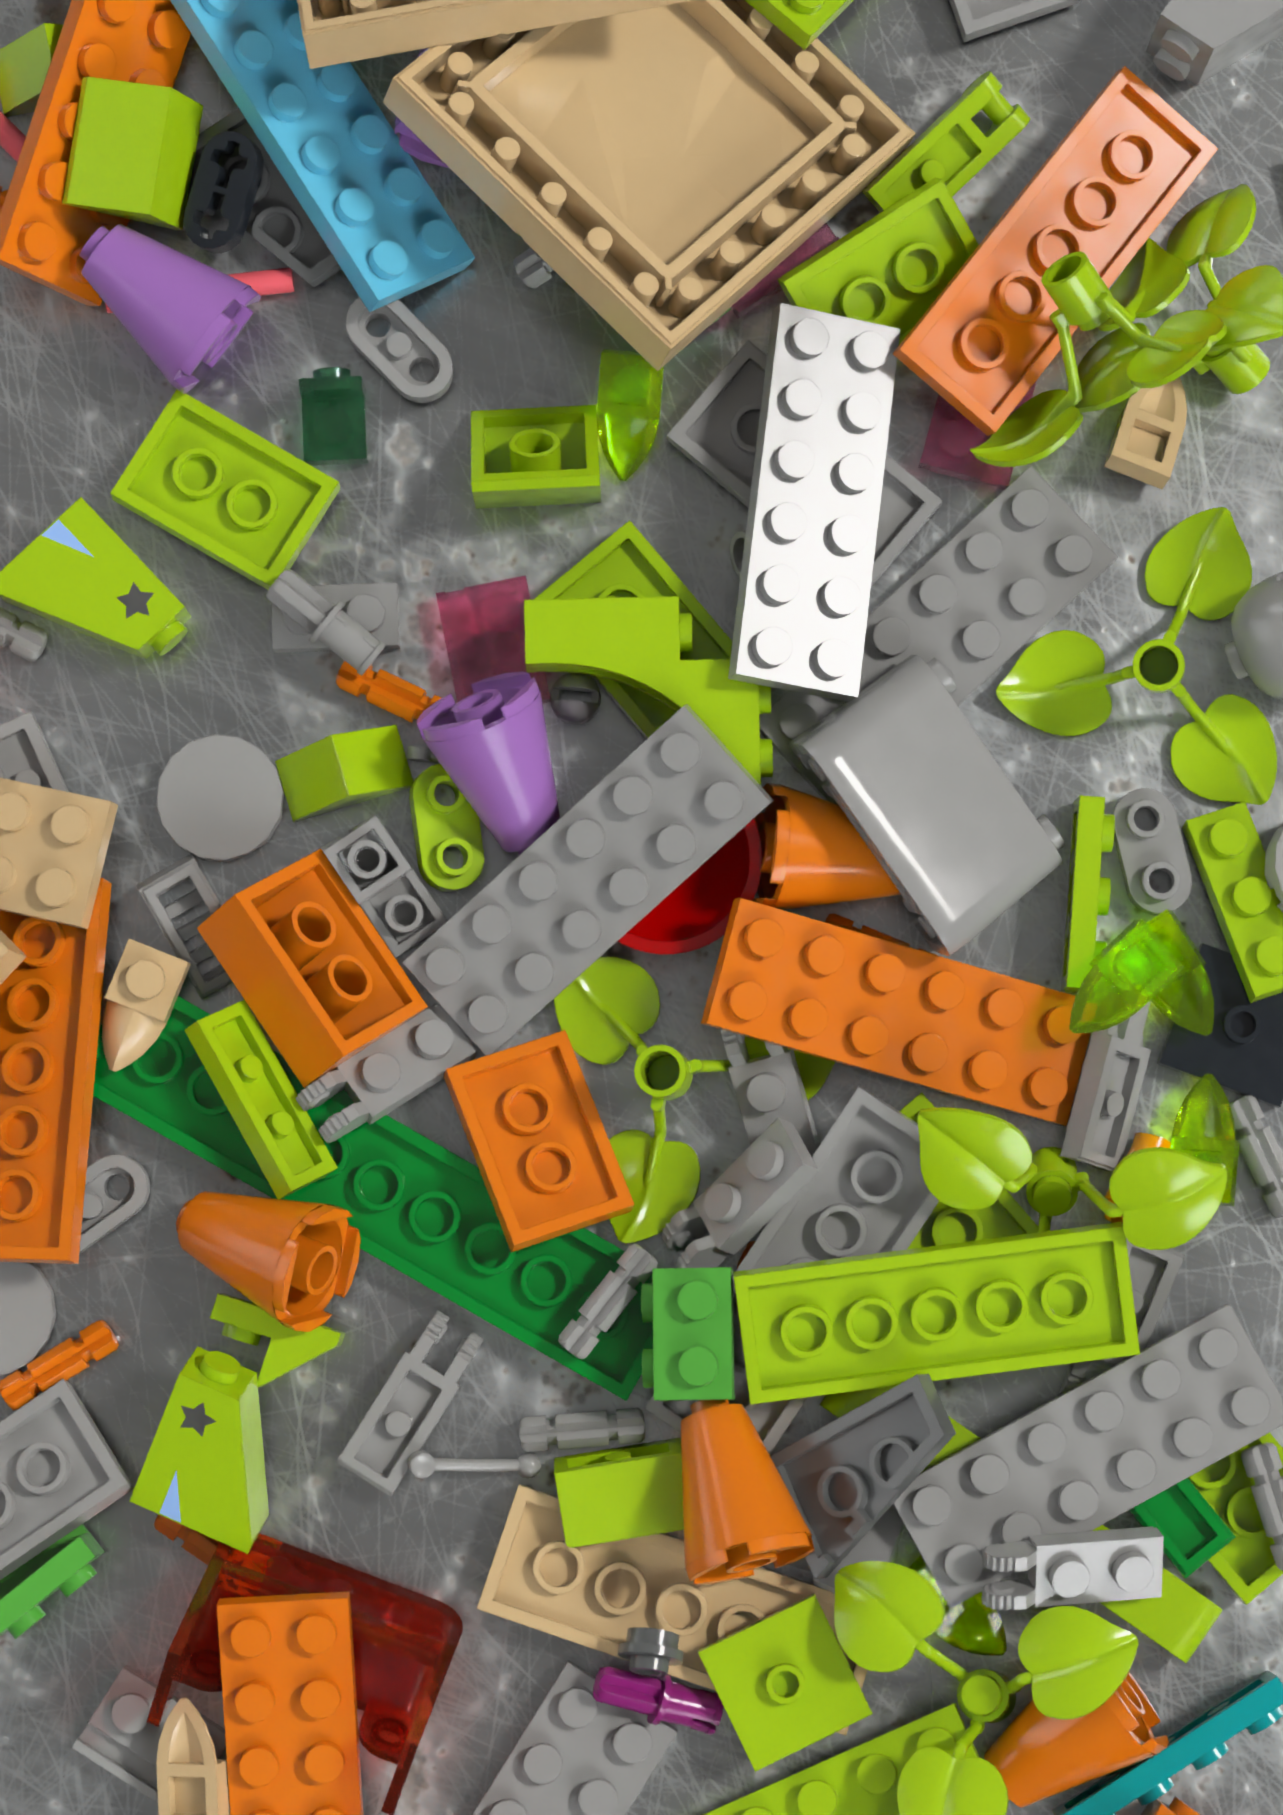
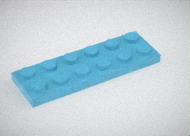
M170 0L369 312L461 272L470 265L475 256L409 153L405 152L399 145L398 136L351 63L347 62L310 69L297 0Z

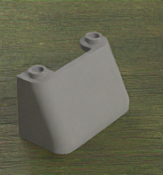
M911 655L860 691L858 698L851 702L843 703L787 744L806 770L811 768L821 781L827 778L828 781L822 785L826 794L829 797H833L903 896L902 902L908 911L922 914L917 918L919 922L915 926L932 951L950 956L975 938L1061 865L1063 861L1058 850L1065 846V842L1058 830L1045 815H1041L1037 819L950 696V693L957 688L943 665L936 658L926 663L920 656Z

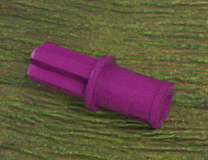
M608 1666L598 1670L593 1685L592 1695L597 1702L648 1715L647 1722L653 1725L664 1721L712 1735L716 1731V1725L719 1726L724 1706L717 1692L696 1689L673 1682L670 1675L657 1676L655 1679Z

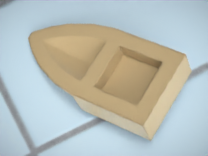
M1180 377L1159 387L1141 388L1130 397L1118 418L1104 464L1105 468L1159 489L1164 488L1171 477L1186 426V395Z
M128 939L104 997L107 999L102 1020V1043L109 1070L117 1072L143 1056L158 1039L168 1022L191 965L189 962Z
M187 1697L180 1698L164 1723L158 1743L156 1761L158 1815H229L227 1760L216 1758L214 1743L206 1723Z

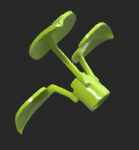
M1240 184L1234 189L1222 191L1192 208L1173 228L1166 247L1167 252L1181 258L1187 267L1198 263L1199 271L1213 298L1207 304L1206 311L1218 315L1227 327L1226 335L1216 344L1212 345L1208 353L1193 368L1200 375L1211 370L1232 394H1242L1250 391L1265 378L1269 371L1270 360L1256 343L1283 336V275L1276 267L1262 265L1245 270L1230 279L1222 288L1212 269L1213 258L1223 257L1237 250L1247 238L1253 226L1256 215V200L1254 193L1246 184ZM1134 323L1142 333L1151 336L1150 330L1145 324ZM1121 328L1112 331L1100 339L1086 353L1077 367L1083 396L1075 407L1081 413L1111 407L1128 399L1141 389L1130 382L1126 374V367L1131 358L1142 348L1135 344Z
M1148 238L1110 290L1084 252H1073L1054 262L1043 274L1041 282L1059 308L1049 318L1058 331L1068 381V391L1054 389L1042 392L1026 401L1004 421L996 433L986 442L975 448H970L975 458L984 463L1000 467L1027 465L1041 460L1056 451L1081 425L1083 415L1075 405L1081 401L1083 394L1069 325H1078L1082 331L1098 328L1100 331L1106 332L1121 328L1135 344L1142 348L1131 358L1126 367L1127 377L1136 387L1155 388L1165 385L1194 367L1208 353L1212 345L1216 344L1227 333V327L1218 315L1206 310L1181 312L1168 318L1159 327L1154 336L1142 333L1132 323L1135 318H1147L1157 314L1183 291L1190 279V270L1181 258L1165 251L1154 240Z
M1217 507L1194 514L1170 529L1154 546L1145 568L1147 593L1155 602L1165 606H1177V609L1163 639H1155L1144 643L1134 655L1133 666H1127L1123 669L1103 674L1105 670V656L1094 640L1077 631H1054L1036 639L1027 647L1011 671L997 686L996 694L1003 705L1021 721L1036 729L1054 735L1078 736L1097 729L1108 720L1112 711V700L1106 685L1136 678L1137 682L1147 691L1153 693L1172 691L1195 720L1182 726L1172 740L1171 765L1179 781L1189 791L1209 800L1222 802L1245 801V803L1254 805L1266 803L1271 796L1277 773L1276 744L1269 722L1256 705L1234 694H1225L1218 697L1204 713L1180 683L1185 673V661L1182 652L1174 644L1188 611L1199 619L1206 621L1222 619L1234 612L1237 603L1251 587L1252 566L1250 556L1237 531L1231 512L1225 507Z
M600 957L554 998V1006L561 1031L566 1030L573 1050L590 1062L600 1065L613 1064L621 1059L631 1044L639 1056L634 1067L636 1082L644 1092L652 1096L650 1106L654 1117L655 1131L653 1138L643 1131L631 1129L622 1131L609 1139L635 1204L631 1212L609 1220L618 1240L622 1243L630 1244L649 1239L663 1232L662 1229L666 1227L665 1224L670 1223V1219L678 1211L690 1207L699 1190L701 1167L695 1150L683 1142L665 1141L667 1133L666 1101L675 1100L684 1095L692 1083L693 1074L699 1072H727L731 1063L729 1059H693L688 1061L682 1053L670 1046L654 1045L648 1047L639 1035L649 1031L657 1022L660 1014L659 989L654 979L646 970L629 960L617 957ZM745 1036L750 1059L769 1055L764 1041ZM794 1050L807 1100L809 1101L824 1086L836 1062Z
M952 1107L921 1109L918 1113L921 1173L927 1188L939 1201L956 1209L978 1210L994 1204L1003 1188L1009 1192L1016 1193L1026 1184L1027 1200L1030 1206L1039 1213L1038 1232L1050 1231L1052 1216H1059L1068 1212L1075 1205L1078 1192L1082 1191L1107 1216L1112 1218L1123 1216V1231L1131 1244L1149 1250L1175 1248L1194 1238L1210 1222L1219 1208L1227 1183V1169L1224 1164L1205 1161L1175 1149L1163 1147L1144 1148L1122 1158L1113 1170L1109 1182L1110 1195L1114 1201L1112 1203L1089 1182V1175L1086 1172L1077 1173V1166L1074 1160L1060 1156L1061 1148L1045 1147L1032 1154L1028 1140L1023 1133L1004 1119L979 1111Z
M864 1561L850 1564L841 1568L835 1575L834 1626L838 1641L847 1656L862 1668L869 1671L886 1673L897 1671L906 1666L912 1659L915 1649H917L923 1656L947 1671L960 1682L957 1689L958 1705L962 1712L971 1719L969 1727L955 1745L953 1756L936 1747H923L917 1750L906 1762L901 1771L897 1786V1802L900 1815H1006L1009 1802L1008 1789L1001 1773L992 1763L983 1758H965L970 1745L978 1734L984 1731L985 1723H998L1006 1719L1015 1707L1016 1693L1020 1692L1023 1686L1031 1683L1033 1702L1039 1712L1045 1716L1061 1720L1083 1717L1098 1709L1116 1692L1128 1675L1137 1653L1139 1641L1134 1633L1120 1628L1088 1610L1074 1606H1056L1041 1611L1034 1616L1020 1636L1018 1655L1022 1664L1028 1670L1027 1672L1017 1675L1012 1680H1009L1002 1673L988 1669H977L969 1672L924 1640L940 1628L945 1618V1608L941 1596L927 1578L905 1566L884 1561Z

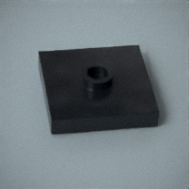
M1204 943L1200 944L1157 1064L1243 1096L1252 1095L1257 1101L1270 1106L1281 1107L1283 1101V992L1250 1003L1231 953Z

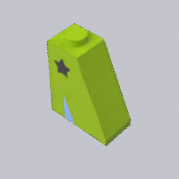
M82 497L73 503L0 571V597L5 603L143 659H147L154 651L160 656L166 654L188 632L184 624L192 616L185 606Z
M197 1346L178 1375L129 1501L246 1554L249 1553L269 1516L257 1372L241 1366L234 1357L226 1353L207 1351Z

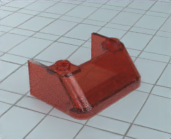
M261 1533L248 1554L219 1542L169 1647L146 1723L159 1727L179 1683L205 1692L222 1691L217 1603L219 1598L350 1591L357 1709L364 1711L358 1727L359 1740L363 1747L372 1755L397 1765L381 1812L394 1815L463 1632L462 1620L453 1608L441 1601Z

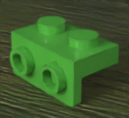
M652 1268L653 1283H643L641 1289L643 1323L653 1322V1349H643L642 1352L643 1387L654 1388V1400L659 1402L735 1400L733 1268Z
M84 1524L0 1580V1636L9 1631L14 1639H17L46 1615L39 1606L59 1589L67 1598L97 1574L91 1563L105 1553V1551Z

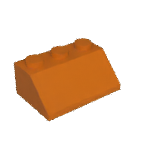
M322 849L234 894L197 927V930L304 1088L326 1073L334 1071L337 1066L428 1007Z

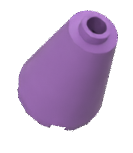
M123 224L116 225L111 231L104 226L98 228L79 254L86 261L81 272L82 275L168 382L183 394L194 388L200 381L192 375L199 363L202 361L212 368L218 362L253 314V311L247 306L259 302L261 295L254 291L251 286Z
M523 671L504 673L472 683L470 685L474 694L460 700L458 703H455L452 693L424 710L416 720L421 738L501 848L506 852H518L519 855L560 819L541 691L535 678L531 679L529 673Z

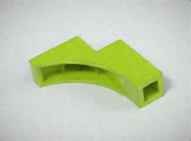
M679 596L524 600L525 664L527 672H568L604 677L643 691L675 712L688 704L760 785L761 778L773 777L772 739H760L759 714H771V687L728 679L730 659L680 660V652L693 651L692 613L679 614Z

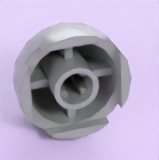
M1282 571L1250 588L1237 603L1231 618L1234 640L1224 644L1227 659L1236 677L1241 679L1249 675L1261 692L1278 700H1283Z

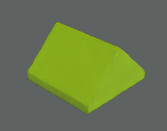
M83 77L62 204L177 231L183 230L184 212L188 202L203 105L171 87Z
M596 405L471 411V485L475 508L601 503Z

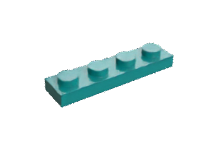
M1266 1671L1167 1735L1168 1746L1157 1755L1105 1775L1051 1811L1054 1815H1116L1117 1811L1138 1799L1141 1806L1153 1802L1174 1786L1170 1777L1191 1763L1196 1770L1205 1768L1228 1752L1229 1749L1225 1741L1245 1728L1250 1735L1256 1734L1279 1720L1283 1716L1279 1708L1283 1704L1282 1682L1278 1676L1270 1671Z

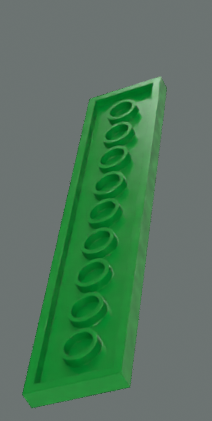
M178 996L168 1022L155 1043L143 1056L117 1072L109 1070L104 1055L101 1025L98 1035L93 1096L267 1196L277 1199L184 1031L196 1021L211 1014ZM273 1050L298 1095L305 1088L284 1057ZM342 1090L319 1107L309 1109L307 1113L318 1131L330 1116L341 1112L346 1107L354 1104L347 1092ZM388 1115L383 1116L371 1125L365 1122L331 1143H326L321 1136L338 1168L324 1178L281 1199L332 1204L348 1210L353 1216L347 1218L349 1225L359 1229L361 1238L360 1249L623 1400H628L642 1375L643 1349H653V1322L643 1323L642 1282H639L634 1288L637 1291L636 1295L605 1333L602 1330L596 1338L600 1341L586 1358H576L562 1347L558 1341L559 1335L572 1319L577 1321L581 1316L579 1309L611 1270L614 1273L620 1265L616 1262L623 1255L624 1250L591 1231L582 1228L511 1252L479 1168ZM652 1274L645 1283H653Z

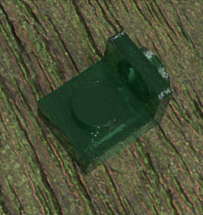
M327 367L314 370L313 378L299 379V394L302 399L304 462L311 466L368 463L366 388L362 377L351 376V370L347 368Z

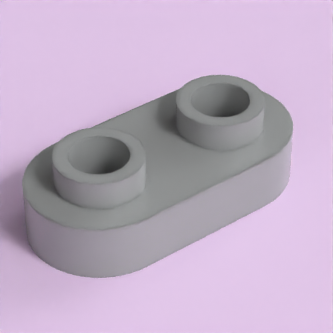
M360 297L355 299L346 315V330L355 349L404 398L417 403H427L444 395L452 383L454 374L452 359L447 348L399 299L372 312L368 311ZM377 318L387 320L390 323L388 333L382 337L371 336L367 332V327L372 320ZM421 362L428 363L434 368L432 377L424 382L416 381L410 375L412 368Z
M1149 788L1133 790L1122 797L1112 812L1115 815L1114 842L1126 892L1130 901L1140 911L1149 915H1166L1178 909L1187 900L1192 888V876L1177 814L1172 802L1163 793ZM1148 809L1154 813L1156 826L1153 830L1143 831L1136 826L1134 814L1137 810ZM1161 870L1170 876L1171 888L1168 892L1158 893L1151 888L1149 877L1153 871Z
M108 1155L87 1167L79 1254L133 1217L145 1206L150 1194V1180L146 1170L136 1160L123 1155ZM117 1175L124 1176L130 1186L128 1194L120 1200L111 1198L107 1191L108 1182Z

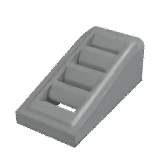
M192 854L136 885L137 889L176 957L191 964L187 976L201 1000L232 983V980L221 964L203 975L201 974L197 964L214 955L207 943L190 952L184 944L185 941L198 935L197 927L221 907ZM191 878L196 889L163 907L158 897ZM205 902L209 909L208 912L175 929L171 919L199 903Z

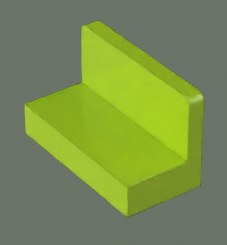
M681 1438L554 1458V1475L565 1542L568 1547L575 1548L684 1530Z

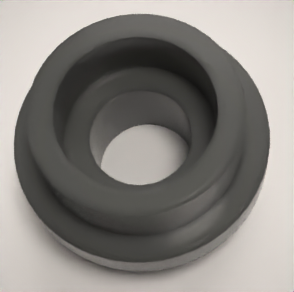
M645 1627L628 1628L626 1642L620 1643L618 1648V1656L630 1661V1671L651 1676L668 1675L669 1666L681 1665L683 1663L684 1652L678 1649V1634Z

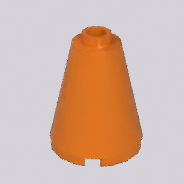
M767 783L762 787L774 801L766 807L764 813L760 812L754 818L761 837L763 862L760 868L759 898H754L753 902L781 910L901 895L838 804L781 784Z
M204 1191L183 1205L176 1221L179 1244L186 1253L282 1325L295 1331L310 1332L325 1324L333 1314L323 1310L329 1304L334 1294L345 1298L351 1287L359 1262L361 1242L359 1229L350 1226L347 1220L348 1217L353 1216L348 1210L332 1204Z
M699 1400L691 1404L692 1414L683 1418L680 1422L685 1570L687 1571L689 1582L693 1580L694 1584L703 1585L741 1579L754 1575L753 1569L773 1562L776 1569L800 1560L814 1551L812 1534L745 1407L742 1404H729V1400Z
M1129 1672L1121 1686L1103 1705L1095 1711L1076 1719L1061 1720L1047 1717L1039 1712L1032 1699L984 1753V1758L992 1763L1001 1773L1008 1789V1799L1018 1807L1023 1808L1155 1756L1167 1748L1169 1741L1167 1735L1154 1737L1151 1728L1161 1721L1144 1691Z

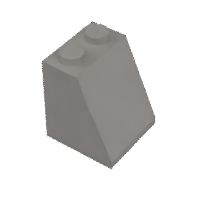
M1170 0L1160 14L1146 52L1154 57L1153 63L1170 78L1177 81H1184L1187 78L1198 86L1283 35V0Z

